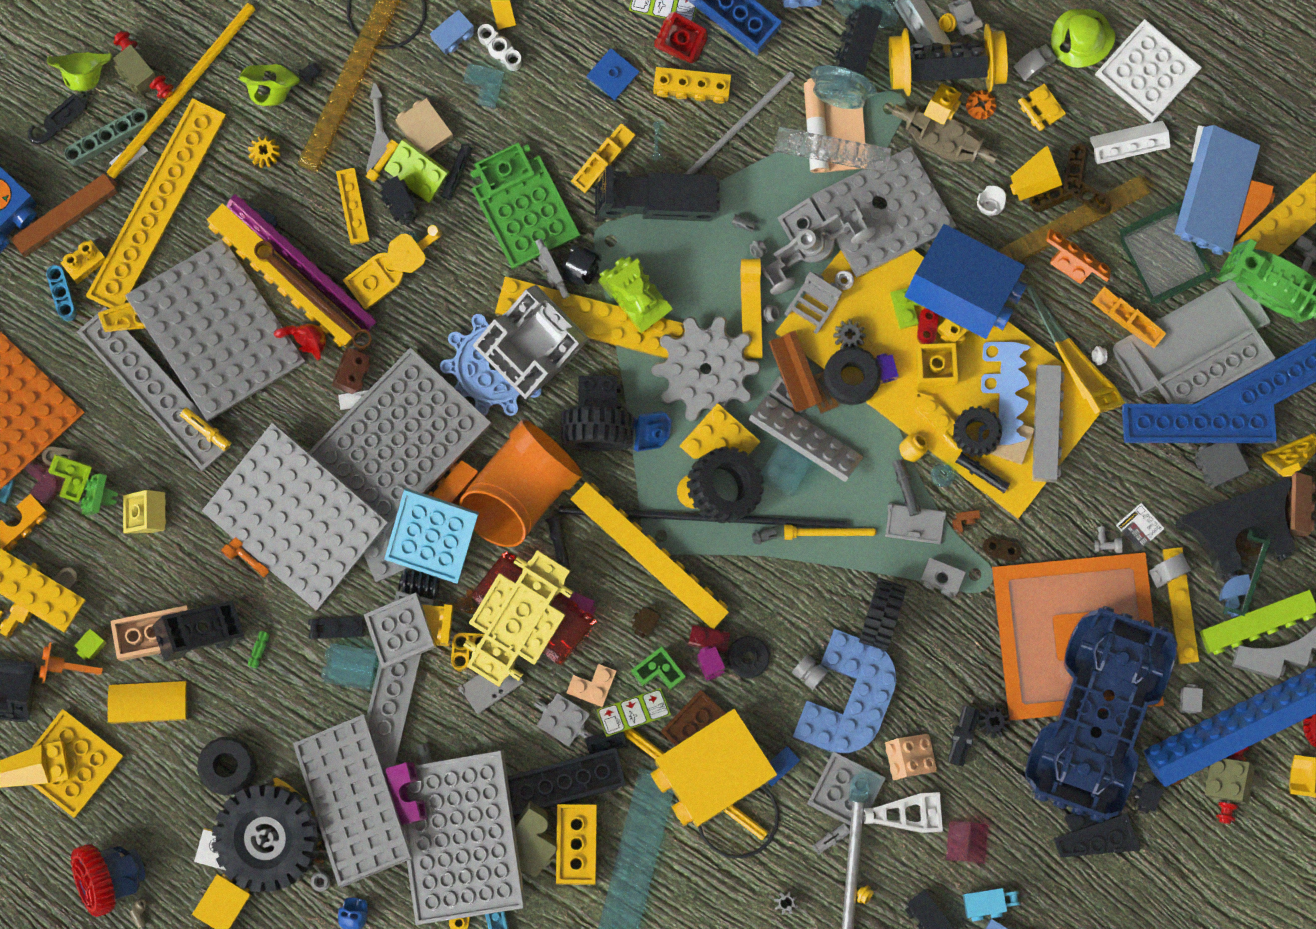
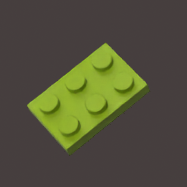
M405 138L401 140L384 169L393 177L398 176L400 180L404 179L408 188L428 203L433 200L449 174L447 169Z

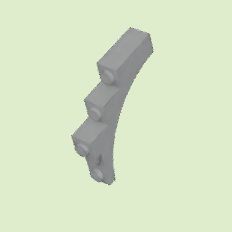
M1316 626L1301 639L1285 646L1270 649L1238 646L1231 666L1275 680L1284 675L1286 665L1283 664L1284 662L1305 668L1312 662L1314 654L1311 651L1316 652Z

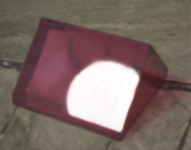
M949 821L946 861L985 864L988 825L974 822Z

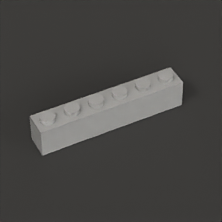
M1038 365L1036 368L1032 481L1056 482L1057 477L1061 476V466H1058V458H1061L1062 447H1058L1059 439H1062V428H1059V421L1063 419V409H1060V402H1063L1064 391L1060 390L1061 383H1064V372L1061 371V366Z

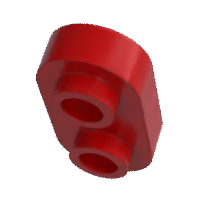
M924 308L919 315L917 340L920 344H933L937 334L939 315L927 308ZM926 314H931L933 318L927 319ZM928 332L930 337L925 338L923 333Z

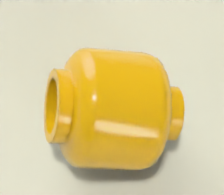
M912 433L900 443L899 450L905 460L916 462L926 454L928 445L925 437Z

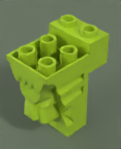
M630 256L626 259L622 257L614 263L616 267L612 270L607 268L599 274L601 278L598 282L610 298L616 300L638 331L643 333L673 309L656 289L655 284L650 283L649 275L643 273L644 268L638 258L633 261Z

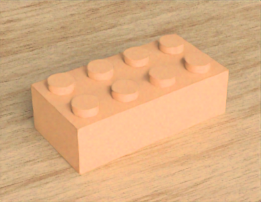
M186 605L110 621L117 659L125 661L160 654L161 651L152 626L161 616L190 610V608Z

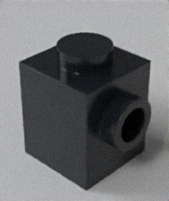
M1145 782L1141 790L1137 789L1133 798L1136 800L1134 805L1138 807L1137 810L1145 814L1155 812L1164 790Z

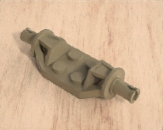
M896 104L891 115L906 121L907 126L905 130L910 132L920 147L951 162H974L976 158L980 157L994 164L999 153L983 147L985 139H981L970 127L953 119H947L943 125L925 116V109H919V106L909 111ZM912 123L921 128L922 132L918 131ZM964 149L974 154L962 153L961 150Z

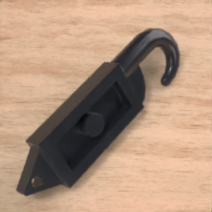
M90 93L72 94L45 117L44 127L47 132L43 136L35 138L33 136L35 126L32 125L29 128V140L34 144L40 145L61 132L87 110L86 105Z

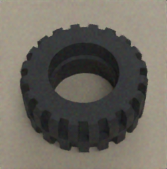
M575 407L564 410L561 415L560 441L565 447L579 450L612 452L627 450L633 445L634 417L630 412L607 407Z
M726 446L708 452L692 465V470L688 474L690 479L687 482V488L690 489L688 493L689 499H693L694 503L692 505L695 509L698 507L700 510L699 514L703 517L707 515V519L712 522L716 520L718 523L723 524L735 522L754 511L756 505L762 499L760 495L763 494L764 487L761 484L764 483L763 476L760 477V467L755 466L754 463L756 461L752 457H747L748 453L745 451L738 452L739 449L735 447L729 449ZM716 469L725 470L735 478L738 485V495L735 501L725 500L716 492L713 486V474Z

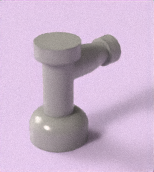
M1098 527V540H1094L1095 552L1114 549L1116 553H1122V538H1115L1114 542H1106L1105 527Z

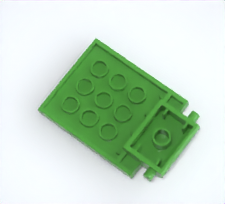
M519 142L474 163L476 169L470 172L473 179L480 176L483 182L471 188L512 270L540 256V251L535 243L538 239L542 238L550 252L580 237L540 156L527 160L525 153L531 151L528 144L521 147Z

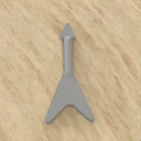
M376 83L373 84L370 99L373 100L376 134L366 172L370 168L373 169L387 150L386 146L390 142L383 128L380 101L382 94Z

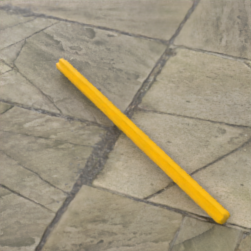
M247 3L177 86L172 95L167 98L107 170L108 176L115 179L254 13L255 7Z

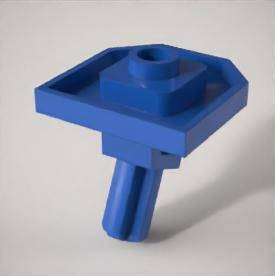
M657 411L639 414L638 418L634 417V429L636 430L635 451L640 452L661 448L669 439L672 420L665 412Z

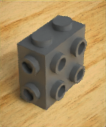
M1216 443L1212 446L1206 444L1198 448L1199 452L1195 455V463L1199 469L1202 468L1204 473L1203 479L1211 489L1249 472V462L1246 457L1242 456L1239 443Z

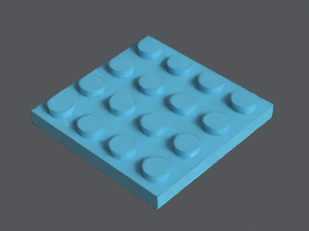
M405 488L385 560L458 584L479 512Z

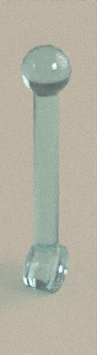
M658 121L653 123L655 139L652 159L655 161L659 159L658 133L661 124Z

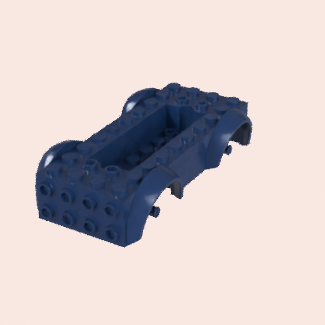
M1106 606L1085 614L1071 634L1064 657L1065 669L1072 676L1057 721L1045 725L1037 735L1031 747L1025 770L1026 780L1033 788L1031 794L1035 795L1034 799L1042 802L1053 801V806L1061 809H1066V807L1072 808V813L1081 816L1086 813L1091 815L1090 819L1100 823L1104 820H1109L1110 817L1119 815L1127 802L1139 764V756L1133 747L1148 705L1158 704L1164 695L1173 671L1178 644L1173 637L1174 634L1169 633L1170 629L1162 626L1158 628L1152 627L1151 622L1142 619L1140 621L1133 620V616L1126 613H1113L1114 609ZM1106 690L1114 692L1115 697L1112 701L1104 699L1103 694ZM1100 708H1105L1108 711L1106 719L1098 717L1097 712ZM1093 727H1099L1102 730V735L1099 738L1091 736L1090 731Z

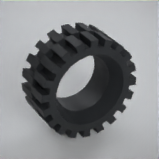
M878 578L860 636V643L885 651L888 650L907 586Z

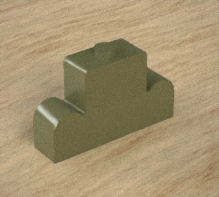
M529 801L515 820L514 826L521 870L533 877H537L544 866H548L551 863L552 855L556 851V839L544 832L548 827L546 811Z

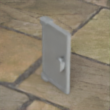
M893 503L888 504L885 537L941 545L943 523L947 515L946 510L939 511L920 508L921 514L910 517L907 506Z
M478 674L462 686L460 685L458 689L469 701L475 712L479 714L524 682L522 679L518 681L509 675L505 678L502 685L498 687Z

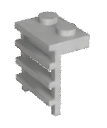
M809 272L805 283L786 310L785 315L788 316L791 311L817 326L813 332L817 334L842 295L841 288L832 282L829 284L824 281L822 275L816 272L814 274ZM802 293L808 294L829 308L825 313L801 298ZM797 301L822 316L821 321L815 320L794 307Z

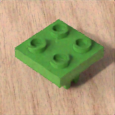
M96 474L87 479L85 484L86 496L83 497L80 506L83 509L82 514L93 515L99 513L100 505L109 506L117 503L112 498L113 496H118V493L104 487L107 475Z

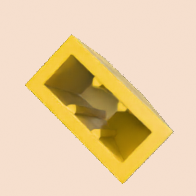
M1048 146L1040 150L1010 176L1013 184H1010L1013 195H1018L1020 201L1063 185Z

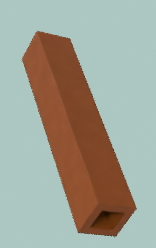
M105 173L12 237V242L23 257H27L117 194L116 182L112 177L108 178Z

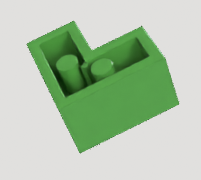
M662 646L631 670V673L643 688L658 676L670 691L686 679V676Z

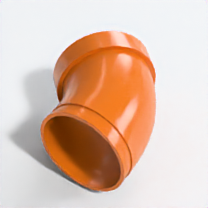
M522 419L509 433L510 438L474 479L459 502V506L479 512L474 532L483 539L503 547L520 545L564 490H570L583 477L581 469L570 455L542 429L526 419Z

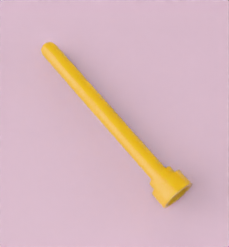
M784 525V540H792L796 536H874L877 533L874 528H796L793 525Z

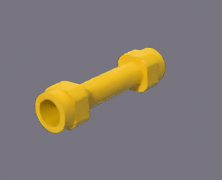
M391 139L386 146L387 150L373 169L370 168L367 172L366 177L374 183L378 180L380 171L397 149L398 143Z

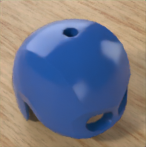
M354 897L346 898L343 908L339 907L338 910L339 926L343 929H362L366 924L368 916L367 901Z

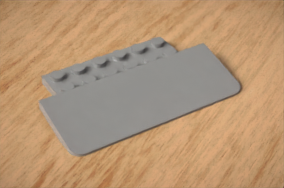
M1231 280L1153 322L1166 333L1155 348H1152L1133 334L1117 342L1113 347V354L1138 397L1140 398L1158 388L1168 404H1196L1275 361L1274 355L1258 333V331L1269 326L1271 321L1260 303L1244 294L1236 286V283Z

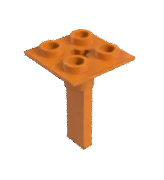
M52 642L43 649L42 659L45 660V666L41 665L39 679H42L41 684L45 682L47 671L62 673L64 669L96 675L102 674L103 668L66 663L64 658L49 656Z

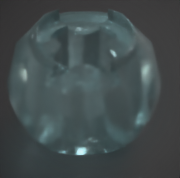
M937 464L931 471V480L938 487H947L955 479L954 470L948 464ZM940 471L947 473L945 480L938 477Z

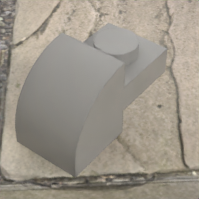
M1045 44L1026 54L1016 63L1014 68L1023 80L1027 81L1037 75L1043 68L1055 62L1057 57Z
M1183 553L1156 565L1149 573L1156 587L1160 588L1188 573L1191 569Z

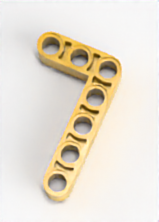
M760 258L741 259L742 333H748L751 337V343L744 349L743 354L746 359L762 358Z

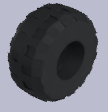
M846 347L838 350L827 361L824 369V384L830 396L840 403L847 405L862 404L871 399L880 386L881 369L877 359L869 351L859 347ZM847 367L860 369L864 376L863 382L859 385H848L841 377L842 370Z
M219 737L210 741L202 749L197 762V770L202 783L209 790L219 795H234L246 789L254 779L257 769L255 755L251 748L242 740L234 737ZM225 755L235 756L238 762L236 772L230 777H221L216 770L218 760Z

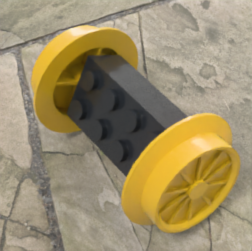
M985 24L984 43L971 41L969 43L952 42L950 44L933 43L932 45L914 44L910 46L907 28H904L901 36L889 37L891 89H904L907 96H910L911 80L985 78L988 92L992 91L994 84H1006L1008 60L1004 30L992 31L989 24Z

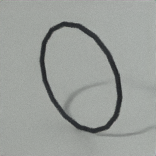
M352 0L347 1V20L352 32L363 43L376 49H394L409 43L419 34L426 20V2L421 0L423 4L422 20L416 32L406 41L392 46L376 45L365 40L354 29L350 18Z
M765 785L761 787L771 797L776 812L774 829L768 841L756 851L744 855L727 854L715 848L704 836L702 826H699L701 838L711 850L728 858L743 859L758 854L771 843L778 829L779 810L774 795Z

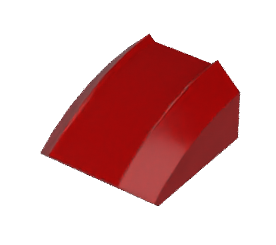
M672 12L665 18L654 41V47L683 61L694 63L699 59L707 41V30L682 15Z

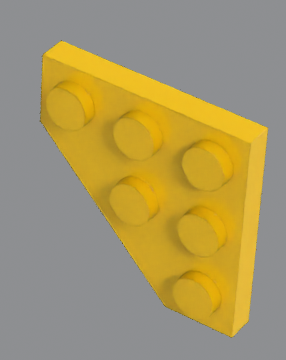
M717 403L679 446L693 459H699L716 448L719 449L726 446L729 449L731 447L738 448V452L745 451L749 455L761 441Z
M1310 434L1263 453V461L1282 476L1294 475L1316 453V434Z

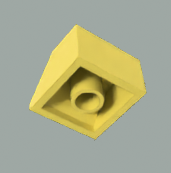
M144 490L123 495V533H155L164 531L166 525L165 492Z

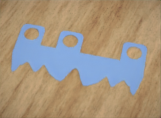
M986 342L983 345L984 361H1001V374H984L981 378V391L983 393H1000L999 419L1002 425V436L999 445H1010L1027 440L1016 432L1024 423L1016 417L1024 412L1028 401L1017 396L1015 392L1029 385L1027 377L1018 368L1026 365V362L1019 357L1020 354L1031 347L1016 342ZM989 346L998 348L996 357L990 358L987 356L986 350ZM994 378L997 381L996 387L991 390L985 387L986 379ZM982 425L979 428V441L984 440L982 433L988 429L986 425Z

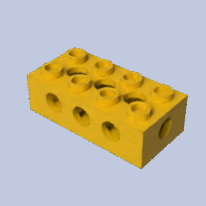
M557 804V885H596L597 805ZM575 820L581 821L582 828L579 830L572 829V822ZM574 840H580L582 847L574 850L571 847V843ZM575 859L582 862L581 868L577 870L571 868V862Z

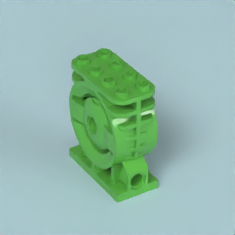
M1248 239L1233 247L1216 277L1217 280L1221 282L1227 280L1234 281L1244 294L1261 305L1285 317L1292 318L1295 323L1312 319V317L1316 318V278L1275 254L1254 249L1257 242L1252 239Z

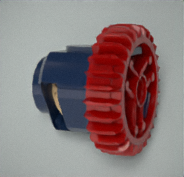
M86 844L73 849L71 853L70 863L72 865L71 870L73 871L74 883L77 887L76 890H78L85 908L92 916L98 917L112 912L115 908V900L137 893L139 882L145 880L144 865L139 853L135 849L127 851L123 847L117 846L98 851V848L94 845Z

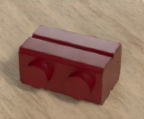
M692 625L688 646L699 649L707 646L711 648L716 647L718 653L726 654L730 633Z

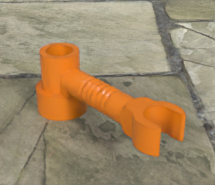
M235 537L228 545L226 544L221 549V552L230 560L239 555L262 577L269 573L264 565L256 561L241 548L243 543Z

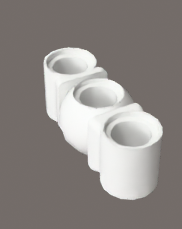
M489 24L480 26L478 29L479 41L486 46L490 55L495 59H500L501 63L505 64L510 71L520 69L522 65L521 54L511 46L509 39L499 36V33ZM484 32H490L491 36L489 38L482 37V34ZM499 44L505 46L502 51H497L495 47ZM511 57L518 59L514 64L508 62Z

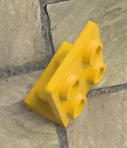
M446 604L444 607L422 605L435 644L450 646L453 606Z

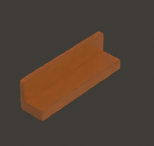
M796 330L782 337L770 340V347L795 411L799 412L823 402Z

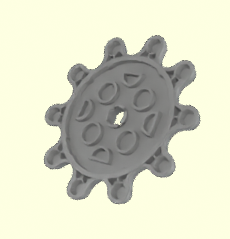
M689 316L683 322L685 333L681 338H674L669 334H665L660 338V344L667 350L668 358L664 362L653 364L651 371L654 376L665 377L669 382L667 390L661 395L662 402L669 405L677 400L683 401L686 404L685 417L687 420L696 421L703 409H712L717 403L729 413L727 404L730 400L737 399L742 403L751 401L752 392L745 387L744 380L748 375L758 374L761 370V365L757 361H750L744 357V349L751 343L750 335L748 333H741L736 337L728 336L726 333L727 320L725 317L716 316L711 327L703 329L698 325L696 318ZM702 364H710L711 372L709 374L701 372L700 367Z

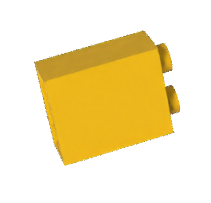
M735 709L655 759L658 769L650 773L662 793L671 788L678 798L679 802L671 807L682 825L685 826L693 822L696 828L777 776V773Z

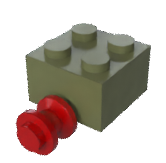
M128 31L117 33L114 36L115 40L113 43L115 46L120 45L122 50L113 58L115 62L114 68L123 80L126 78L125 81L134 94L138 92L142 97L151 89H156L159 99L170 97L174 86L165 83L166 77L164 75L155 76L151 68L135 50L138 43L135 40L131 41L129 39L130 33Z
M1249 746L1228 756L1227 759H1222L1210 765L1205 795L1211 799L1224 801L1218 803L1222 808L1221 813L1216 814V818L1219 819L1220 823L1231 825V821L1235 822L1236 818L1232 815L1233 810L1238 809V806L1233 804V802L1247 805L1249 803L1255 766L1246 762L1247 759L1243 757L1244 751L1249 750Z

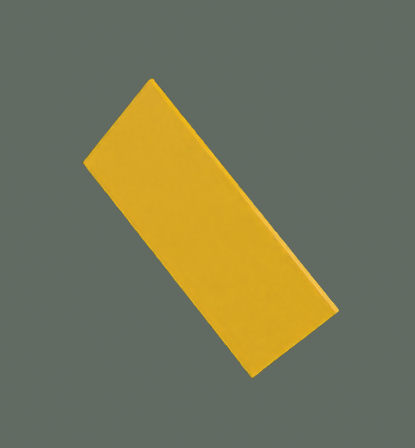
M840 250L821 275L827 283L830 284L832 282L835 284L837 273L848 271L853 275L854 282L851 288L847 290L840 289L842 291L841 298L817 334L813 333L817 326L791 312L775 333L782 337L796 330L805 356L824 370L827 361L840 350L842 343L839 345L835 344L837 338H834L833 334L838 333L835 327H841V321L848 325V319L852 320V325L858 321L857 328L863 326L864 330L861 333L866 334V338L862 339L864 344H858L859 348L869 351L875 358L883 353H887V355L893 354L898 373L897 380L880 384L877 392L866 403L907 435L914 433L925 437L928 451L1019 519L1047 483L1032 481L1034 432L1022 465L992 454L982 455V457L977 455L971 457L969 456L970 454H965L974 461L978 460L980 465L1010 483L1003 494L997 488L975 474L971 475L969 470L955 463L962 451L953 449L916 409L915 391L928 396L931 394L955 422L958 415L962 414V411L965 409L969 410V407L972 406L974 408L982 406L983 409L987 407L990 409V412L994 411L998 418L1000 393H983L981 391V378L984 374H1001V361H984L983 345L986 342H1016L1031 347L1020 354L1019 357L1026 362V365L1018 368L1027 377L1029 385L1015 392L1017 396L1028 401L1024 412L1016 417L1024 422L1023 425L1034 428L1037 366H1061V371L1064 372V383H1061L1060 390L1064 391L1063 402H1060V409H1063V419L1059 421V428H1062V439H1059L1058 447H1062L1061 458H1058V466L1061 465L1099 414L1095 415L1088 401L1082 398L1067 366L1009 321L1003 330L993 326L987 339L968 330L965 335L967 337L961 345L956 344L958 373L956 385L918 387L916 347L920 344L917 340L918 325L899 329L890 292L909 288L924 257L915 250H912L856 278ZM846 278L840 280L843 284L848 282ZM808 294L803 296L804 300L825 313L829 309ZM801 303L796 305V308L819 322L823 318ZM921 305L914 307L918 321L920 312L925 308ZM926 314L927 319L933 318L931 314ZM940 315L937 329L946 320V318ZM848 332L846 335L848 339H852V336H854L851 335V332ZM928 332L923 333V336L925 338H929L930 334ZM938 332L933 344H944ZM989 346L986 350L987 356L990 358L996 357L998 348ZM847 367L841 372L843 381L848 385H859L864 380L863 373L856 367ZM988 378L985 381V387L989 390L994 389L997 385V381L994 378ZM974 422L967 427L966 432H969L973 441H979V428L985 424ZM989 429L984 430L982 433L984 440L989 436Z

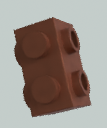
M352 348L346 349L331 386L350 394H354L357 390L360 391L364 380H362L363 374H366L370 367L368 362L370 356Z

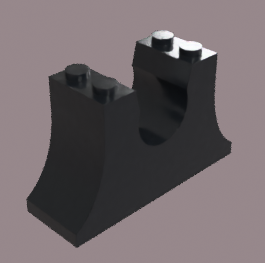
M1287 478L1182 515L1176 520V527L1178 530L1191 535L1203 547L1209 557L1217 580L1223 579L1224 582L1237 576V572L1242 569L1241 557L1237 552L1235 544L1238 534L1241 533L1256 535L1262 541L1264 551L1271 561H1285L1296 550L1285 517L1286 496L1292 484L1290 479Z

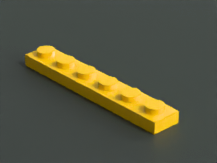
M1183 548L1163 549L1164 561L1183 553ZM1184 574L1167 583L1174 635L1178 644L1177 655L1179 665L1199 662L1187 575Z

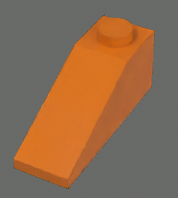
M1251 180L1235 238L1238 239L1266 209L1269 203H1273L1275 193L1272 191L1274 186Z

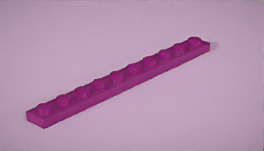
M236 194L230 198L226 206L264 241L271 243L279 255L361 329L369 332L372 330L376 321L370 313L365 312L357 301L351 299L341 287L334 284L328 275L323 274L314 262L309 261L299 249L292 246L285 236H281L272 224L267 223L256 210L250 208L243 198L238 197Z

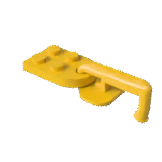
M430 225L428 227V235L418 243L408 234L399 235L389 243L388 253H379L370 258L344 278V283L367 311L400 285L404 272L413 273L424 264L425 254L423 250L442 236V230L436 225Z

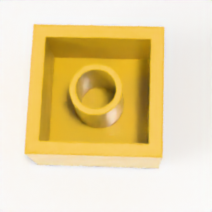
M956 343L917 345L918 387L957 384Z

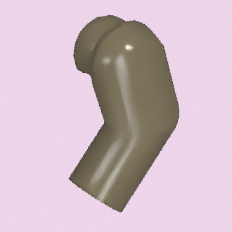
M137 899L130 911V915L138 929L147 925L142 916L146 907L144 899Z

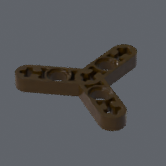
M1074 144L1069 150L1065 180L1061 181L1063 185L1030 197L1029 204L1033 211L1043 212L1071 198L1101 215L1111 211L1112 204L1110 199L1084 183L1088 153L1083 144ZM1081 150L1082 153H1079V161H1077L1076 153ZM1078 166L1081 168L1078 173H1071L1073 167ZM1076 184L1077 189H1075V188H1071V189H1070L1069 186H1071V185L1074 186V185ZM1059 191L1061 194L1058 198H1051L1053 192ZM1085 193H1093L1092 198L1088 200L1083 199ZM1037 200H1039L1040 203H1041V204L1038 205V206H1037V204H1036V201H1037ZM1098 202H1100L1101 204L1106 203V206L1100 207Z

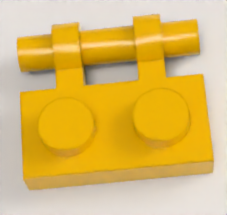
M1045 84L1029 93L1028 96L1032 101L1027 102L1024 97L1018 100L1022 106L1021 110L1027 113L1032 120L1031 124L1034 127L1036 126L1039 131L1046 128L1042 123L1044 120L1049 125H1052L1066 115ZM1036 106L1041 115L1037 116L1032 108Z

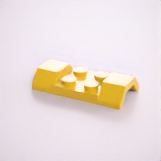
M1294 755L1289 780L1290 794L1316 798V758Z

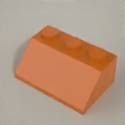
M462 460L459 464L456 462L449 471L451 473L447 478L443 477L438 482V488L434 493L431 491L428 494L429 496L456 505L460 502L462 495L479 474L476 469Z

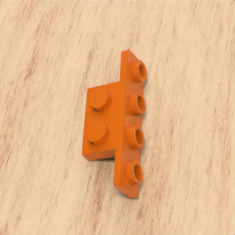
M1052 229L1048 231L1046 241L1059 249L1051 259V265L1079 284L1092 272L1106 282L1110 279L1111 269L1105 263L1099 262L1090 253L1080 249L1077 244L1065 239L1061 233L1055 232Z

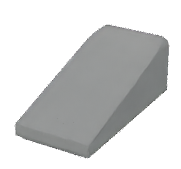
M779 376L774 380L767 393L795 411L783 378Z

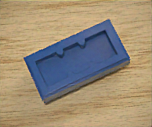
M788 746L769 762L777 773V776L768 782L771 787L800 761Z

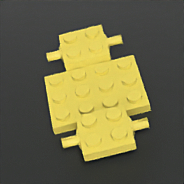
M539 550L536 551L533 558L528 562L519 556L516 558L514 564L523 568L522 574L516 583L501 573L498 574L469 624L485 633V635L477 645L469 639L465 641L466 643L463 646L473 651L467 667L498 687L502 685L505 678L509 675L520 681L523 674L514 669L519 655L534 665L537 663L566 614L550 604L560 592L569 598L574 593V591L564 586L571 570Z

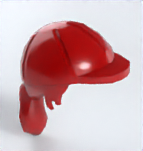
M306 323L300 326L288 325L274 331V336L277 338H283L292 334L296 342L302 345L299 350L312 353L317 361L321 359V353L326 345V336L319 326Z

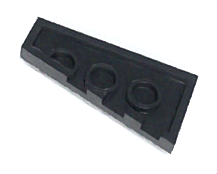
M1127 813L1053 838L1060 858L1140 851Z

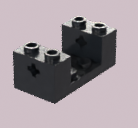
M233 600L164 615L152 626L164 662L180 659L188 651L216 645L218 650L235 646L245 636ZM198 623H203L207 630L205 632L199 630Z

